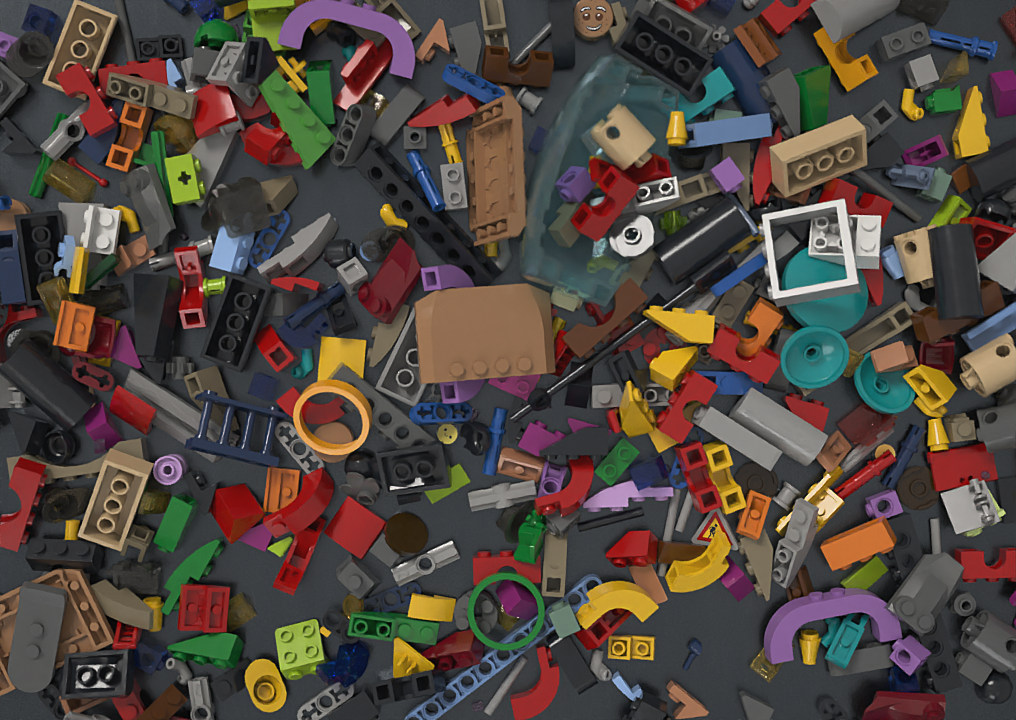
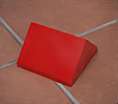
M978 217L960 218L959 224L973 225L977 259L981 260L987 258L1016 233V228Z
M245 483L215 490L211 514L229 543L233 544L266 514Z

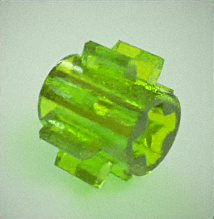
M681 210L664 212V218L659 219L660 230L666 229V235L673 234L687 224V216H681Z

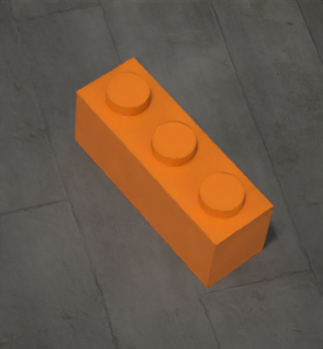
M885 515L824 540L820 548L832 571L837 569L843 571L850 568L852 563L856 561L865 562L871 559L873 554L878 552L884 554L894 548L893 546H895L897 538Z

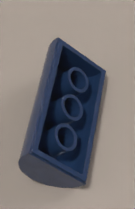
M738 38L711 57L714 59L711 66L714 70L722 67L737 89L733 92V100L744 116L770 114V106L767 100L761 96L759 92L760 86L757 82L769 76L771 72L766 64L762 67L757 66ZM770 114V119L772 120V123H776L777 120H775Z

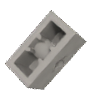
M463 162L440 165L444 202L446 204L445 211L468 210Z

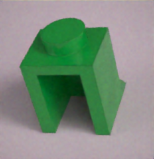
M959 84L952 89L934 90L931 92V95L925 97V108L929 110V116L955 113L957 110L962 109Z

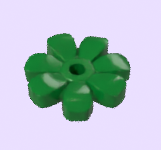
M534 509L532 516L529 514L525 518L527 522H524L522 525L543 529V533H545L547 530L546 515H537Z

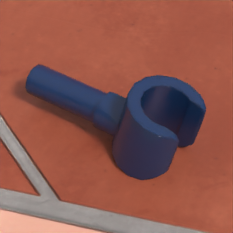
M697 639L692 640L687 647L692 653L683 666V669L688 671L696 656L702 653V644Z

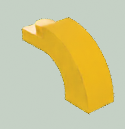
M717 531L706 551L699 557L690 561H673L665 576L671 592L699 590L715 582L724 574L729 567L726 556L731 548L724 532Z

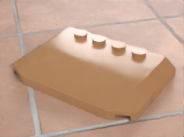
M504 95L479 107L476 112L469 115V117H473L472 129H467L468 214L470 231L475 232L477 241L473 242L474 246H485L516 237L526 225L525 209L527 207V199L525 197L526 175L524 173L525 152L523 150L525 132L522 127V108L513 96Z
M527 283L439 289L414 303L421 384L556 373L550 293Z
M58 568L31 581L62 588L68 592L66 613L63 619L56 658V669L63 666L65 654L93 652L114 642L115 635L83 569ZM21 586L0 596V696L16 689L9 679L7 669Z

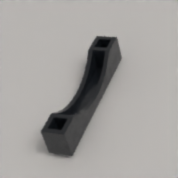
M888 132L883 135L878 134L869 141L867 165L860 169L864 172L883 170L905 152ZM849 172L836 177V179L845 181L853 176V174ZM826 182L817 185L819 190L814 194L810 191L806 204H801L799 207L819 204L818 201ZM811 219L783 224L798 242L803 241L810 235Z

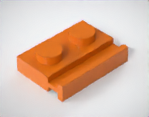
M62 300L53 345L87 352L97 307Z
M275 467L267 469L264 512L274 513L289 505L299 495L301 470Z

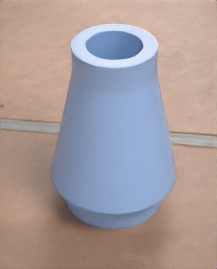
M889 245L880 250L882 266L892 276L893 280L904 276L895 247Z

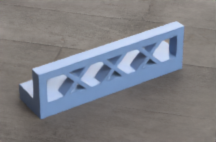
M1016 301L961 335L971 352L1000 335L1010 333L1016 329Z

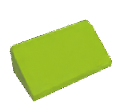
M949 194L928 226L936 224L939 227L959 224L960 218L967 217L972 208L960 197Z
M461 463L451 467L452 486L450 488L424 491L432 504L471 482Z
M873 554L871 559L862 562L840 584L845 589L860 588L867 590L888 569L879 557Z

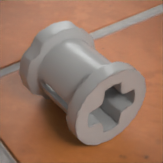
M524 86L515 100L530 111L529 114L533 115L542 103L543 98H538L528 91V87Z
M238 110L236 111L238 121L219 127L224 138L228 137L229 133L239 129L242 131L246 129Z
M784 482V487L772 500L789 511L790 504L796 496L801 495V492L789 483Z

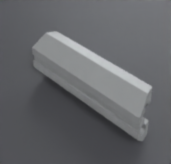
M130 367L124 389L157 410V417L152 424L183 444L186 443V439L197 435L202 412L161 385L156 384L155 381ZM211 417L207 437L208 441L216 442V440H219L222 425ZM231 430L228 442H230V446L235 447L236 441L240 436ZM195 451L213 463L223 458Z

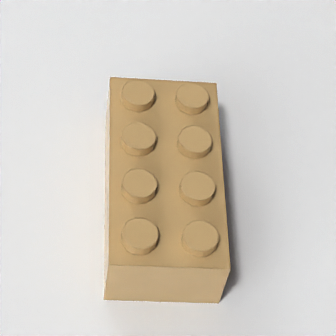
M853 115L769 147L772 181L785 198L867 165L866 128Z
M110 448L100 470L78 537L122 551L125 538H127L154 463Z

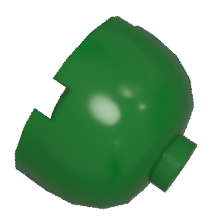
M213 19L201 24L196 31L194 48L206 46L212 50L221 51L226 41L239 42V36L230 24L220 19Z

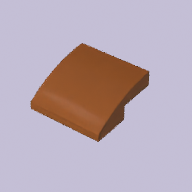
M758 17L752 18L747 23L741 24L733 30L758 67H762L782 55V52Z

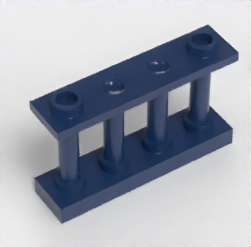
M204 390V392L195 396V400L204 402L197 435L186 439L184 448L266 468L278 467L280 458L272 456L271 448L277 420L287 419V413L281 412L282 409L269 406L267 409L217 396V392ZM213 404L226 407L220 437L216 442L208 441L207 437ZM235 410L247 412L241 445H238V448L230 446V442H228ZM256 415L268 418L262 450H259V453L251 451L252 448L250 447Z

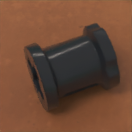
M334 20L330 22L326 29L327 37L337 40L343 48L352 45L356 39L355 31L345 28L340 21Z

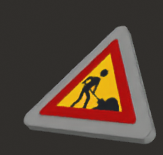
M721 508L709 512L691 539L695 544L709 546L715 533L720 531L726 534L731 545L730 550L739 549V544Z

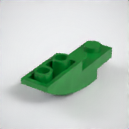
M219 537L207 543L178 566L164 586L171 593L161 609L162 613L169 616L173 611L177 612L179 610L181 584H194L192 578L197 581L203 578V576L207 578L213 568V565H211L213 558H218L224 549V546L221 545L224 538Z
M351 612L347 635L391 642L395 637H400L403 641L436 645L440 623L439 621L411 618L407 614Z

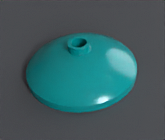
M823 325L808 326L795 332L785 342L780 354V366L785 377L794 385L807 389L824 387L834 382L844 372L849 361V348L844 337L837 330Z
M870 352L858 360L854 370L855 385L861 398L874 410L883 414L900 413L912 404L916 393L903 377L910 369L876 373Z

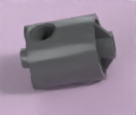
M1016 402L977 411L980 428H977L976 431L977 437L980 442L984 441L988 453L1016 448Z
M989 610L980 611L975 617L969 616L962 625V631L964 632L960 641L961 646L997 672L1003 673L1007 670H1016V629Z

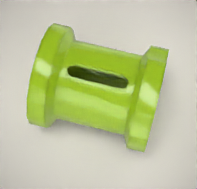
M227 276L210 280L204 278L203 290L205 297L223 294L228 280Z

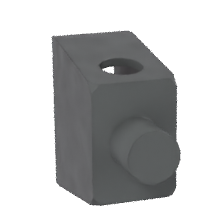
M352 553L336 568L337 579L359 600L366 599L382 583Z

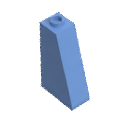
M766 113L687 124L688 140H686L685 146H678V149L772 136L773 123L770 119V114Z

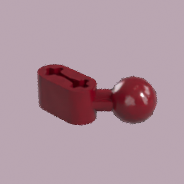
M59 346L60 351L72 359L74 365L72 375L74 379L102 392H110L115 388L116 379L111 373L87 363L86 357L75 355V351L79 350ZM87 367L86 371L98 378L105 379L108 376L107 380L110 381V384L104 385L102 388V383L90 376H83L81 378L79 370Z

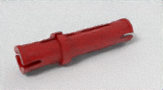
M887 449L886 452L874 461H868L867 466L835 488L834 491L844 501L845 498L876 475L878 477L882 475L881 472L896 462L897 459Z

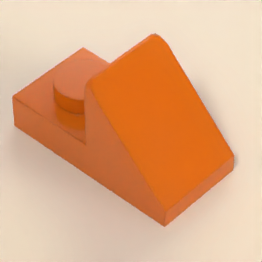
M750 490L745 500L747 507L742 508L737 517L740 520L736 533L757 541L760 538L772 498Z

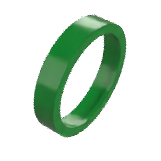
M501 571L488 575L475 586L469 598L467 615L473 633L485 645L497 650H515L527 645L537 636L543 625L545 608L541 592L529 578L516 572ZM495 581H517L525 585L533 593L537 601V622L533 630L520 641L514 643L495 642L487 638L476 624L474 618L475 601L480 592L487 585Z

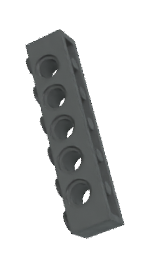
M343 362L328 377V379L340 380L356 386L366 399L373 400L371 407L372 425L380 430L378 434L385 440L389 441L392 439L397 443L395 446L397 449L414 446L417 441H423L425 444L431 441H439L422 426L414 424L406 413ZM327 392L335 399L339 396L344 400L345 403L343 405L352 413L355 411L360 413L356 405L345 396ZM382 413H389L391 415L390 420L386 423L380 422L379 416ZM400 427L408 429L407 434L403 437L396 435V431Z

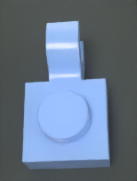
M64 235L63 243H59L58 256L62 257V259L54 265L55 276H58L60 269H66L67 277H71V266L76 246L74 236Z

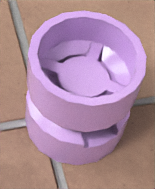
M169 454L160 457L155 462L153 474L159 483L171 485L184 479L183 475L188 473L189 465L183 456Z

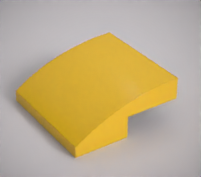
M75 247L69 286L70 293L84 294L90 253L88 248Z
M321 336L317 381L327 380L341 362L363 378L366 340Z

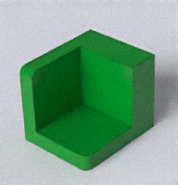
M143 143L138 159L133 157L132 162L140 166L153 164L152 145Z
M521 525L518 530L519 545L514 554V560L535 564L543 547V529Z

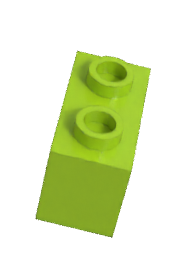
M192 153L165 158L173 204L180 206L205 201L204 195L207 192L204 181L200 180L199 172H202L200 159H196V156ZM186 174L191 177L188 180V184L183 182V179H186Z

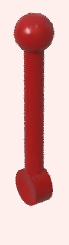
M73 157L68 159V165L77 167L99 182L101 187L108 185L106 179H101L77 163V159Z

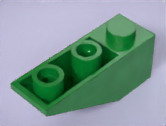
M213 632L169 645L167 650L173 655L174 659H178L181 662L190 660L201 666L212 664L216 668L226 670L227 667L236 668L244 643L238 635Z

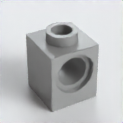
M930 54L909 61L904 65L906 75L913 90L919 88L921 92L934 87L933 83L939 80Z
M356 257L336 268L338 280L350 296L357 293L363 283L369 282L368 273Z

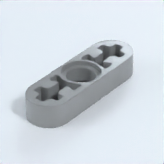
M284 421L276 426L275 435L307 474L315 471V469L311 471L309 469L311 463L308 460H305L303 463L301 459L308 456L310 451L313 456L309 458L313 462L318 461L320 463L318 468L323 467L325 469V462L315 454L313 448L301 439L293 423ZM282 426L285 428H291L289 434L292 437H295L296 435L299 437L298 439L292 441L290 446L287 442L291 439L287 435L281 436L280 434L282 432ZM297 442H302L306 446V452L303 455H298L294 451V445Z
M344 677L330 685L300 707L297 713L298 720L321 719L353 695L355 691L354 682L350 678ZM340 684L344 686L349 685V693L347 694L345 691L338 695L340 700L337 701L334 693L340 690ZM322 696L331 697L333 703L330 707H323L321 705L320 698ZM315 702L317 710L313 712L312 719L309 717L304 718V710L311 711L315 707L313 704Z

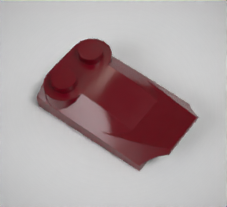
M401 237L371 282L363 283L358 290V300L374 317L387 324L393 322L422 275L421 268H424L417 261L415 251Z
M876 691L872 704L865 709L861 720H944L946 710L945 694Z

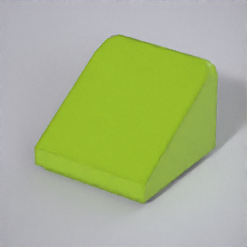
M291 534L271 544L267 549L279 557L284 556L291 546L295 535Z

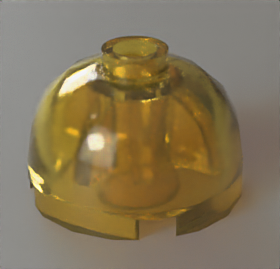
M167 112L153 124L155 126L153 128L154 131H164L166 144L169 146V143L177 146L178 148L175 151L180 154L186 155L198 141L192 119Z

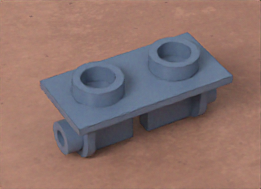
M900 163L891 165L886 169V175L891 178L890 185L929 190L935 168Z

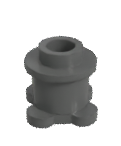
M954 591L950 597V612L958 613L961 616H969L975 611L976 601L971 593L967 591L957 593Z

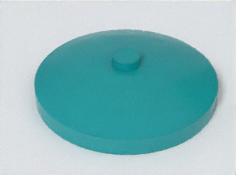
M809 247L793 256L786 265L782 275L781 287L783 291L847 279L846 266L808 256ZM857 268L861 292L786 305L789 312L803 327L823 325L831 327L839 333L848 330L862 318L868 303V287L862 270Z

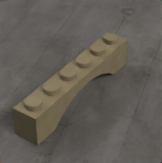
M906 301L896 303L845 338L849 348L848 364L912 324L910 315L913 314V311ZM793 384L801 396H806L815 390Z
M146 438L120 441L112 448L149 462ZM108 452L101 458L83 465H54V462L47 461L39 455L7 458L9 478L11 479L14 466L20 457L47 465L44 474H47L48 477L45 484L55 483V478L62 477L63 481L76 480L77 475L85 474V478L98 477Z

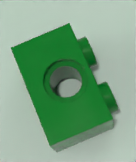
M621 436L610 448L608 455H604L603 459L594 467V473L612 486L640 451Z

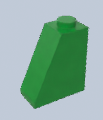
M332 59L310 61L306 71L310 109L326 127H330L332 124H335L337 118L336 105L333 102L335 99Z
M830 65L810 67L793 75L799 86L800 131L805 130V133L827 124L831 75Z
M183 492L172 497L153 541L158 545V549L166 553L178 550L200 508L195 498Z

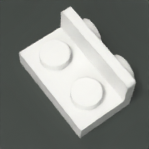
M89 205V210H86L84 214L86 229L81 235V246L90 249V252L116 254L122 211Z

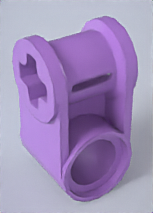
M547 459L545 460L538 498L560 492L567 465L560 466L550 463ZM545 489H549L553 493H548L545 491Z

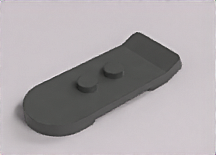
M24 581L20 588L19 604L7 670L10 681L21 691L29 693L41 691L48 686L54 677L61 629L67 607L68 592L65 589Z

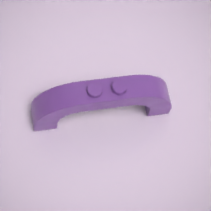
M311 0L305 2L291 12L279 34L278 44L300 49L304 32L312 22L323 18L333 19L374 30L385 35L393 49L389 73L412 79L415 66L414 46L404 27L391 16L376 11V6L363 3V7L354 5V0Z
M440 265L421 268L424 291L475 287L470 277L456 266ZM485 379L439 382L443 404L461 403L473 398L482 388Z
M833 588L831 592L826 593L812 592L809 596L797 598L786 603L772 616L764 635L765 657L771 664L794 660L792 650L793 636L799 627L810 621L863 612L869 615L872 635L880 642L901 639V626L899 619L884 608L887 603L868 590L860 588Z

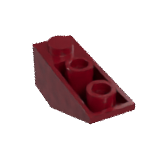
M471 629L454 633L422 652L421 655L435 665L434 669L448 671L481 664L485 644L476 637Z

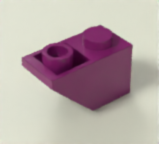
M538 420L535 423L530 421L518 443V447L536 456H541L539 455V450L567 435L557 430L555 433L546 430L548 426Z

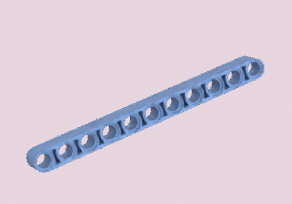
M595 574L584 576L565 591L564 597H557L544 607L545 616L543 621L545 628L539 631L530 643L519 649L508 650L510 654L506 658L499 657L497 655L498 650L490 648L483 654L481 663L488 662L491 664L492 668L489 671H482L479 665L465 667L445 683L447 690L451 689L456 693L454 698L449 699L445 697L444 692L429 695L406 713L404 720H408L411 717H417L419 720H436L555 629L548 610L552 609V604L561 600L564 603L568 602L570 595L578 594L581 597L580 601L577 604L570 603L575 614L583 604L588 603L590 600L586 593L590 590L586 588V584L590 580H595L600 585L602 584L600 577ZM538 612L529 621L527 620L499 641V643H514L518 635L527 636L533 630V624L537 622ZM464 676H471L474 682L471 685H465L461 679ZM429 703H434L438 706V710L430 712L426 706Z

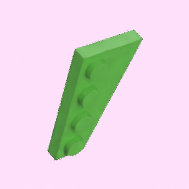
M275 70L261 85H258V88L271 111L276 113L281 122L279 125L283 132H287L292 141L291 146L295 153H299L303 160L302 165L307 170L335 142L336 138Z

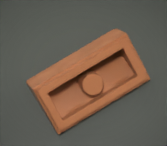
M503 446L496 473L525 481L534 480L536 484H539L545 459L542 456Z
M652 564L646 567L635 565L628 567L636 585L643 588L654 599L656 604L668 600Z

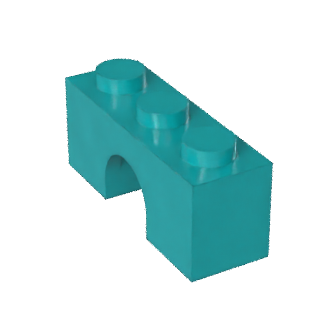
M718 67L701 80L706 88V95L702 101L693 103L684 95L678 94L665 103L663 107L669 116L670 112H684L685 124H694L696 122L695 117L701 113L703 116H706L715 110L713 105L719 101L725 103L733 98V92L737 89L724 69Z

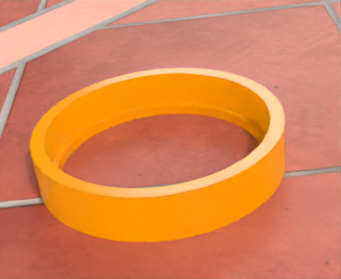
M333 379L317 381L308 386L299 397L293 411L294 425L301 439L311 448L329 455H343L359 448L365 441L373 420L372 410L365 396L354 386ZM321 392H333L345 396L356 405L362 416L363 428L361 435L355 441L347 444H331L317 438L309 431L303 421L301 413L303 403L312 395Z

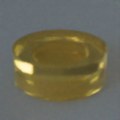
M354 594L347 595L344 598L343 611L348 617H350L351 612H363V599L359 600Z

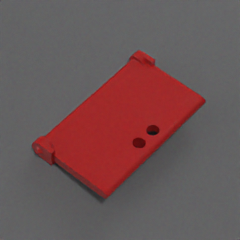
M984 443L938 452H927V460L931 466L935 492L969 485L970 476L972 479L977 478L979 481L984 480L985 482L998 480L994 454L988 453Z

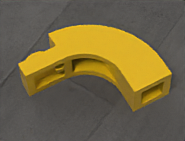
M611 581L600 584L587 592L586 595L590 601L583 604L575 616L579 623L587 629L607 611L615 608H624L635 614L643 623L659 606L640 586L626 581Z

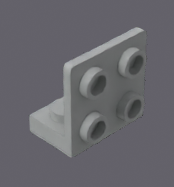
M226 41L206 80L213 85L228 86L247 106L252 107L260 90L258 88L259 84L241 82L246 43Z

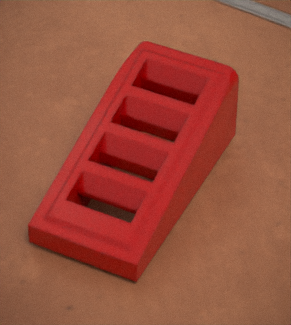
M560 329L554 342L556 373H549L561 377L574 356L561 340L568 332Z
M619 407L607 409L605 415L610 429L615 434L620 433L623 429Z
M118 621L112 646L113 650L136 649L143 629Z

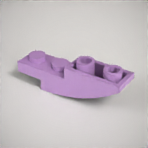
M649 477L623 480L591 494L582 506L587 508L588 512L601 511V507H610V511H623V507H628V498L632 497V501H645V497H654L656 501L668 500V496H673V487L671 485L650 486Z

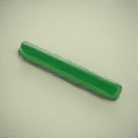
M57 113L49 137L58 129L59 123L69 117L68 115ZM44 152L28 192L30 196L35 198L42 197L54 164V160Z
M160 130L151 132L154 164L172 217H174L171 190L164 160L167 158L165 132Z

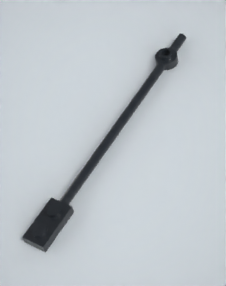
M726 250L690 277L693 283L660 307H663V311H670L696 291L702 295L710 287L738 269L732 255ZM647 317L643 318L549 388L533 390L528 396V403L509 416L511 420L516 423L532 410L541 411L547 408L554 394L651 325L653 321Z

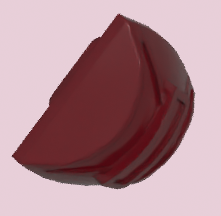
M95 316L88 351H75V355L93 359L110 358L116 337V320Z
M944 336L941 338V341L934 344L921 341L919 365L943 371L945 374H952L955 345L952 336Z

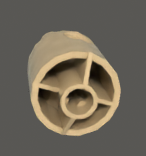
M618 103L606 116L608 118L606 121L602 118L590 131L592 134L591 138L622 171L632 163L640 168L652 157L647 149L656 139L625 105L622 106ZM611 127L618 128L620 132L613 131Z
M936 224L893 237L906 284L920 282L923 289L934 286L928 230L937 227Z
M1008 333L1000 335L960 359L963 369L960 378L968 390L975 389L979 395L987 397L1016 380V348L1012 337Z

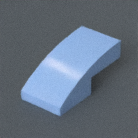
M171 58L168 59L166 65L168 84L180 88L179 86L184 84L186 80L177 64Z
M619 671L612 675L611 678L614 684L629 699L633 701L635 697H640L643 690L639 684L630 688Z

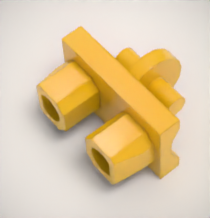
M277 56L276 59L280 65L276 69L281 76L284 74L289 81L287 83L296 93L304 92L308 87L296 73L298 72L302 78L306 77V71L303 69L307 64L306 61L303 59L298 63L294 57H291L288 60L293 66L291 68L282 56Z

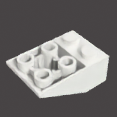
M838 215L811 219L808 256L845 265ZM849 215L857 268L879 269L881 216Z

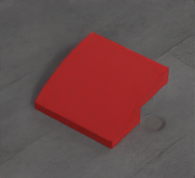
M208 84L193 93V95L198 96L195 118L192 119L198 139L220 132L219 127L239 120L228 86Z
M299 277L275 278L270 283L295 293L299 292L301 285L318 292L323 291L325 286L323 283Z
M118 385L110 402L109 412L147 436L152 430V422L157 417V410Z
M348 496L323 533L363 560L384 530L387 522L356 499Z
M181 584L177 629L179 631H203L204 633L226 632L230 587Z

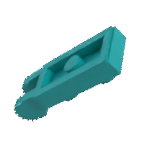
M855 613L847 614L825 655L826 660L843 669L847 667L865 630L864 626L869 618V615L866 613L860 618L859 625L851 622Z

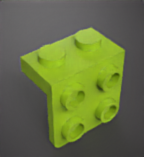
M295 0L248 1L253 37L267 38L273 52L297 50L293 47L278 44L279 34L285 20L296 9Z
M316 619L276 629L275 638L280 671L287 680H298L304 675H317L323 673L324 670L330 669L329 660L323 651L319 622Z

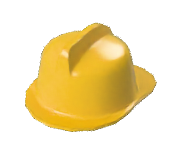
M258 659L249 664L245 672V683L253 703L263 712L271 713L279 710L286 701L287 692L277 667L267 659Z

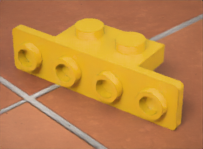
M839 465L829 473L826 470L823 475L824 478L818 484L812 485L808 490V495L804 498L820 508L815 521L819 525L816 534L845 504L840 497L829 489L843 474V470ZM792 512L788 516L782 517L777 523L778 527L775 530L782 537L786 534Z

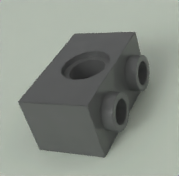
M924 22L881 37L875 42L882 64L924 49L932 43Z

